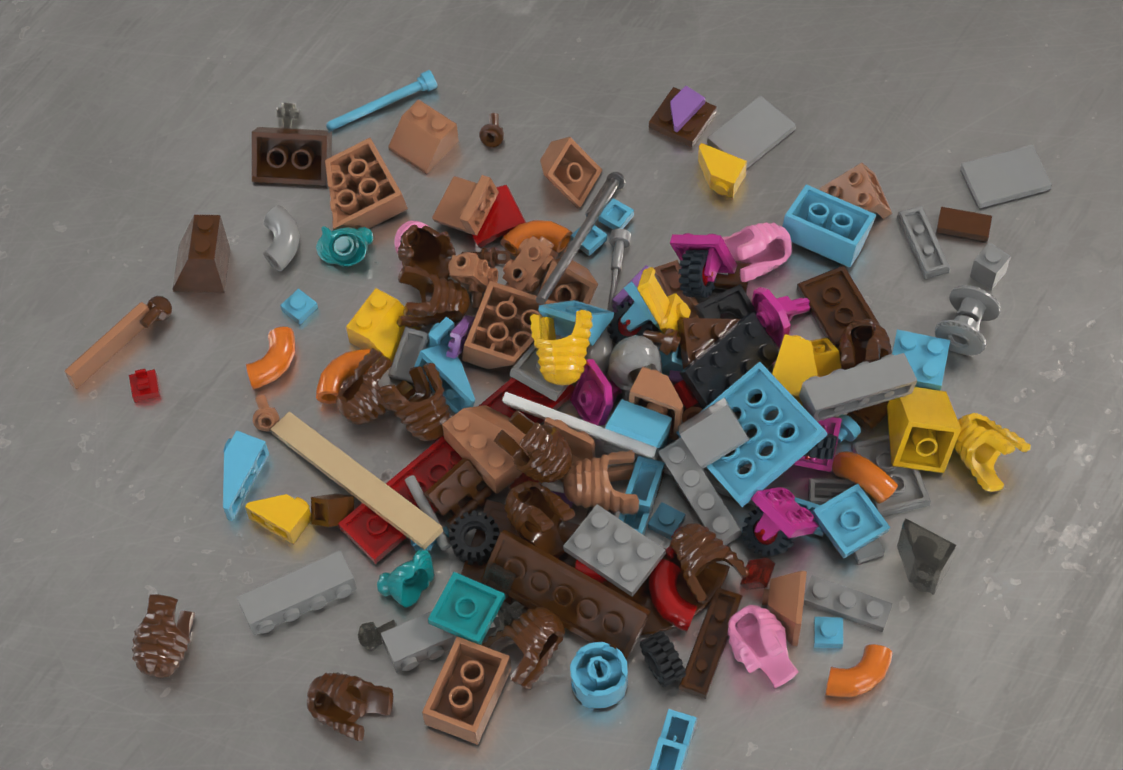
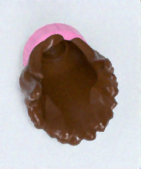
M419 221L404 223L398 229L394 240L395 249L399 260L402 261L403 267H417L420 271L426 270L429 274L435 273L438 277L443 276L446 280L451 277L449 276L448 265L452 255H456L453 244L450 242L451 238L448 232L443 231L439 233Z

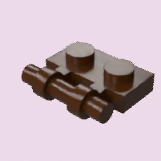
M463 458L432 485L424 495L439 515L444 516L448 511L451 512L453 516L446 521V524L451 527L452 523L456 525L455 519L458 516L463 519V513L468 512V515H470L477 508H482L493 492L488 486H485L478 492L475 487L483 479L471 462ZM468 495L470 500L460 508L457 503Z

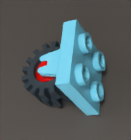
M632 281L624 289L634 301H632V304L628 301L624 302L625 307L623 308L620 305L616 306L618 312H614V317L608 324L610 327H607L610 338L616 344L624 338L634 335L643 336L646 330L654 332L658 331V329L660 330L658 323Z

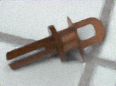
M494 247L491 248L490 252H488L487 248H482L481 252H470L477 254L481 260L490 262L492 268L495 267V264H506L511 258L508 251L495 250ZM498 254H506V259L498 260Z

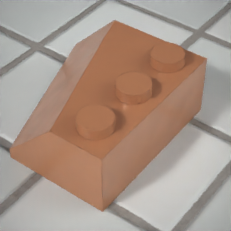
M371 138L325 160L331 199L330 207L333 216V230L348 227L355 229L366 227L370 229L408 209L400 189Z
M489 281L464 344L462 361L486 369L515 365L534 343L530 316L536 314L542 318L538 311L541 304L536 302L537 296ZM547 299V301L545 302V304H551V303H557V302H554V301H551V300H548V299Z
M486 405L463 408L442 424L444 439L462 458H466L471 462L483 481L498 494L524 473L517 470L513 457L498 446L494 439L501 430H504L520 446V442L526 434L511 424L508 416ZM520 446V447L524 450V452L527 454V456L530 458V456H529V454L527 453V451H526L522 446Z

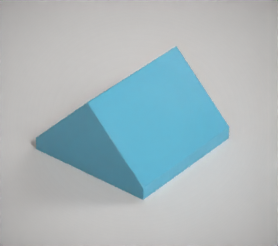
M576 300L539 305L538 308L542 317L554 319L555 334L567 337L573 332L577 311H590L593 317V327L590 329L591 336L588 339L591 346L595 344L614 317V312Z
M621 399L607 422L605 429L663 449L668 443L672 417Z

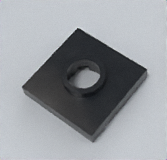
M741 284L694 307L699 318L720 319V315L723 313H732L737 319H742L748 313L754 312L755 315L757 314Z

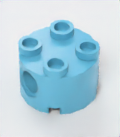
M605 642L589 643L576 652V656L570 664L571 687L582 705L586 708H607L622 700L628 686L627 661L623 653Z

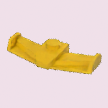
M653 267L644 269L637 290L658 323L660 330L664 334L667 328L678 331L677 320L689 318L691 310L677 293L666 296L654 276L655 270Z

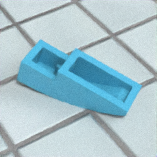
M638 456L625 494L637 495L639 510L637 514L623 515L620 512L619 519L645 536L665 464L661 461Z
M668 709L649 770L683 769L698 720L697 717Z

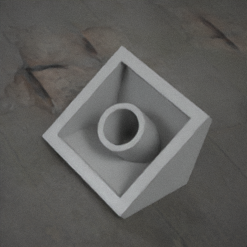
M725 397L678 426L680 436L702 469L750 440Z

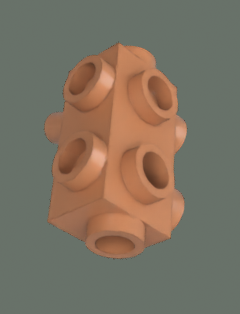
M534 236L531 239H525L519 246L520 254L517 258L509 260L503 268L505 274L502 278L507 281L505 286L529 294L534 292L539 287L542 276L545 272H548L552 260H555L559 255L552 250L554 244L543 236L540 239Z
M470 252L452 255V259L449 261V276L465 287L468 292L472 293V308H479L482 302V292L486 291L489 281L496 283L498 281L497 268L489 267L487 260H481L477 254Z

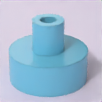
M842 414L839 416L842 418L837 442L841 443L844 439L852 442L861 433V429L851 417Z

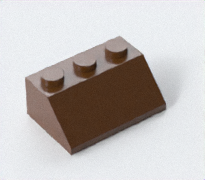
M257 127L252 131V182L327 185L325 160L332 157V131Z

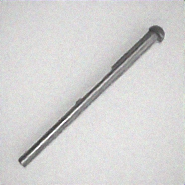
M611 172L607 176L605 183L585 213L587 218L574 239L569 241L568 248L537 295V303L545 304L616 189L624 187L625 178L620 172Z

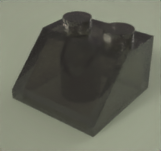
M905 518L897 548L908 581L919 591L929 592L934 595L950 568L957 545Z

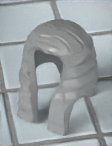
M634 335L619 341L611 352L608 362V374L611 380L621 389L623 400L629 402L630 390L634 384L630 376L632 370L651 365V370H657L662 373L659 349L651 340L644 336Z

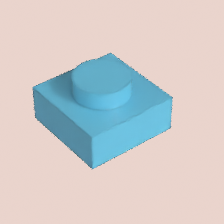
M612 198L599 216V222L613 230L624 229L634 216V210Z
M594 225L580 249L590 256L607 241V234ZM579 229L571 235V240L574 239Z
M299 288L280 305L281 310L299 325L318 309L317 303Z
M445 317L440 323H436L431 328L428 334L431 347L441 344L447 346L449 344V341L452 339L450 337L451 331L455 328L453 321Z
M661 502L648 522V529L671 540V536L683 524L686 514Z
M814 617V647L843 648V618Z

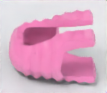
M774 222L746 226L731 236L722 237L735 261L751 264L740 269V279L742 282H747L758 276H765L768 272L784 264L792 254L790 234L784 227Z
M748 605L730 618L727 633L729 644L732 646L734 658L738 662L744 663L749 673L754 672L758 668L762 669L771 680L774 689L787 683L798 674V670L788 656L786 628L782 626V623L768 609Z

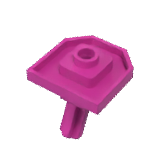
M762 287L753 291L752 305L757 312L756 317L762 326L766 327L765 331L779 349L784 335H789L790 321L793 316L808 312L811 308L808 298L791 300L788 296L776 298L769 289Z
M587 359L584 372L577 381L570 401L584 421L602 426L605 425L617 395L622 393V391L613 381L609 382L594 359Z

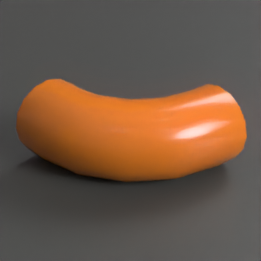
M533 220L517 225L500 242L506 251L512 256L517 257L520 254L519 246L525 239H531L532 236L540 239L543 236L554 244L552 250L560 253L567 247L573 233L566 227L552 221Z
M283 326L271 330L268 334L269 349L267 354L260 360L246 364L253 389L276 381L289 369L295 355V336L291 328Z
M371 349L345 352L333 359L320 375L316 399L325 404H336L339 390L343 388L344 383L349 381L350 376L354 375V369L358 367L359 362L364 359V356L370 353Z
M844 451L834 457L832 470L835 475L859 484L878 504L886 501L898 487V484L880 467L860 454Z
M866 645L861 661L856 666L848 669L831 667L825 695L832 697H855L871 691L885 678L892 660V651L881 645Z

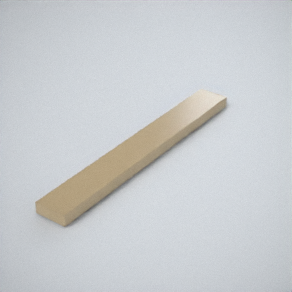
M290 411L270 429L275 437L425 550L443 532V527Z

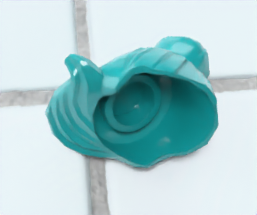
M323 226L321 228L323 235L318 240L316 250L321 260L328 264H338L345 267L351 266L365 258L368 246L373 242V233L366 227H359L358 229L348 227L331 231L326 226Z
M417 550L412 560L399 565L391 573H382L377 581L378 592L384 596L392 595L404 608L415 604L419 600L421 593L434 580L435 574L430 553L427 550Z

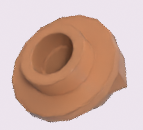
M260 395L255 398L259 409L253 414V424L258 430L268 432L271 431L270 429L279 421L280 417L275 407H269L266 396Z

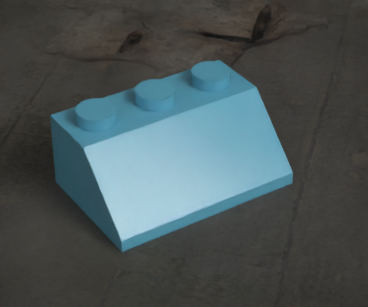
M805 185L785 214L782 227L790 234L791 242L847 267H851L861 252L876 214L809 185Z

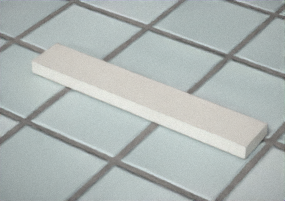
M505 392L502 401L508 407L546 420L547 417L553 420H561L569 428L577 432L583 431L597 440L627 451L632 450L635 454L649 459H658V451L660 450L657 447L511 393Z

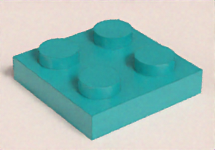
M453 572L428 618V623L455 636L481 645L505 600V594Z

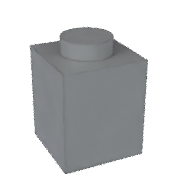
M988 243L974 259L970 277L992 290L1006 274L1011 256L993 244Z

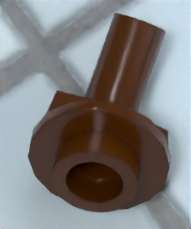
M497 113L489 114V124L484 125L479 132L481 142L488 147H497L504 139L503 128L499 127V114Z
M163 296L152 297L147 303L150 311L142 318L140 323L145 328H149L154 321H164L169 318L172 313V306L169 300Z
M667 328L665 334L649 330L643 333V336L652 342L661 344L659 351L666 355H669L670 351L676 352L681 337L677 336L678 331Z

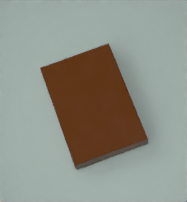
M844 265L797 284V290L801 297L809 299L810 312L824 336L836 348H839L842 333L851 322L871 319L879 324Z

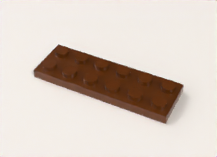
M503 530L500 533L480 579L531 609L537 607L549 609L558 616L564 628L590 643L605 642L610 644L611 647L617 648L623 653L626 661L629 660L651 613L650 610L507 530Z

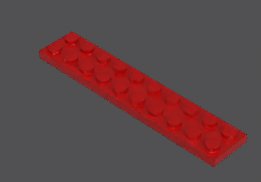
M512 377L479 406L486 405L511 418L517 410L508 407L502 401L505 392L557 410L571 398L575 387L569 385L555 402ZM520 411L534 423L541 424L544 421L541 418ZM443 435L386 484L419 508L405 479L414 475L423 493H425L463 458L447 443ZM429 502V504H430L432 510L434 511V513H436L437 511L434 509V507H433V506L431 505V503ZM363 503L338 523L339 529L375 564L407 538Z

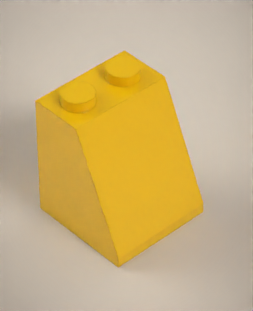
M785 334L772 375L802 406L799 393L803 382L810 377L818 376L812 343L801 336Z
M915 387L912 394L889 400L887 413L892 466L944 473L961 431L947 392Z

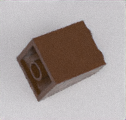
M220 215L193 216L178 247L173 292H225L230 246Z

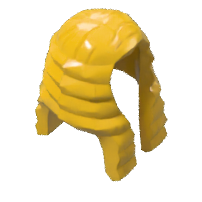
M577 311L576 323L571 335L557 340L553 318H540V315L536 314L530 316L534 346L538 349L536 354L539 357L540 372L549 383L571 385L584 372L586 350L590 345L588 339L591 336L590 329L593 327V317L590 311Z
M978 413L962 416L958 419L961 431L954 446L955 451L961 455V460L965 462L966 468L971 471L972 476L977 478V484L981 485L984 490L996 492L1004 489V483L998 478L994 470L997 458L1001 453L1007 455L1014 452L1015 447L1026 453L1030 450L1031 445L1026 443L1024 438L1019 437L1015 432H1010L1009 429L996 425L995 421H990L986 416Z

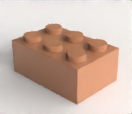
M457 636L422 711L425 725L478 745L512 669L510 656Z

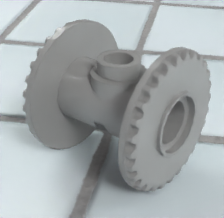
M969 285L955 287L950 293L949 300L958 311L954 320L939 322L935 328V336L950 340L949 349L951 351L967 356L978 355L986 347V340L979 332L980 322L996 319L1001 311L1000 303L997 302L993 295L979 287L976 288Z

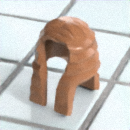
M632 450L627 452L619 451L611 452L609 455L603 454L600 458L594 457L591 460L587 458L582 461L577 460L563 477L565 496L577 507L582 505L583 508H589L590 506L594 508L598 504L605 510H611L613 513L619 511L623 515L637 514L639 510L637 495L618 492L613 489L610 483L630 479L634 467L632 465H620L608 468L609 464L634 463L635 453Z

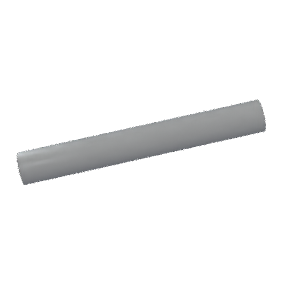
M415 476L407 477L405 482L419 509L439 523ZM443 530L436 538L442 551L451 547V543Z

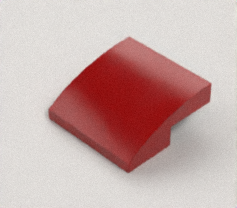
M507 185L496 187L499 193L477 236L472 234L480 248H483L502 235L505 236L517 225L526 223Z

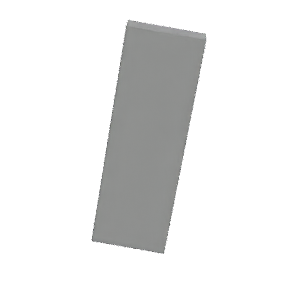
M919 206L898 212L897 218L924 279L949 273L950 266L923 207Z

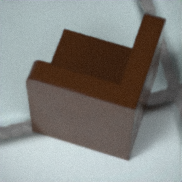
M328 494L311 497V524L325 527L339 526L338 523L354 511V496Z

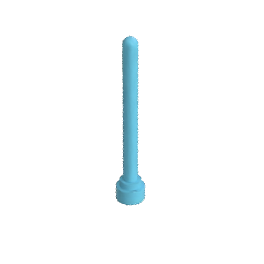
M430 70L420 74L416 82L327 122L326 128L329 131H333L420 90L430 92L438 88L437 82Z

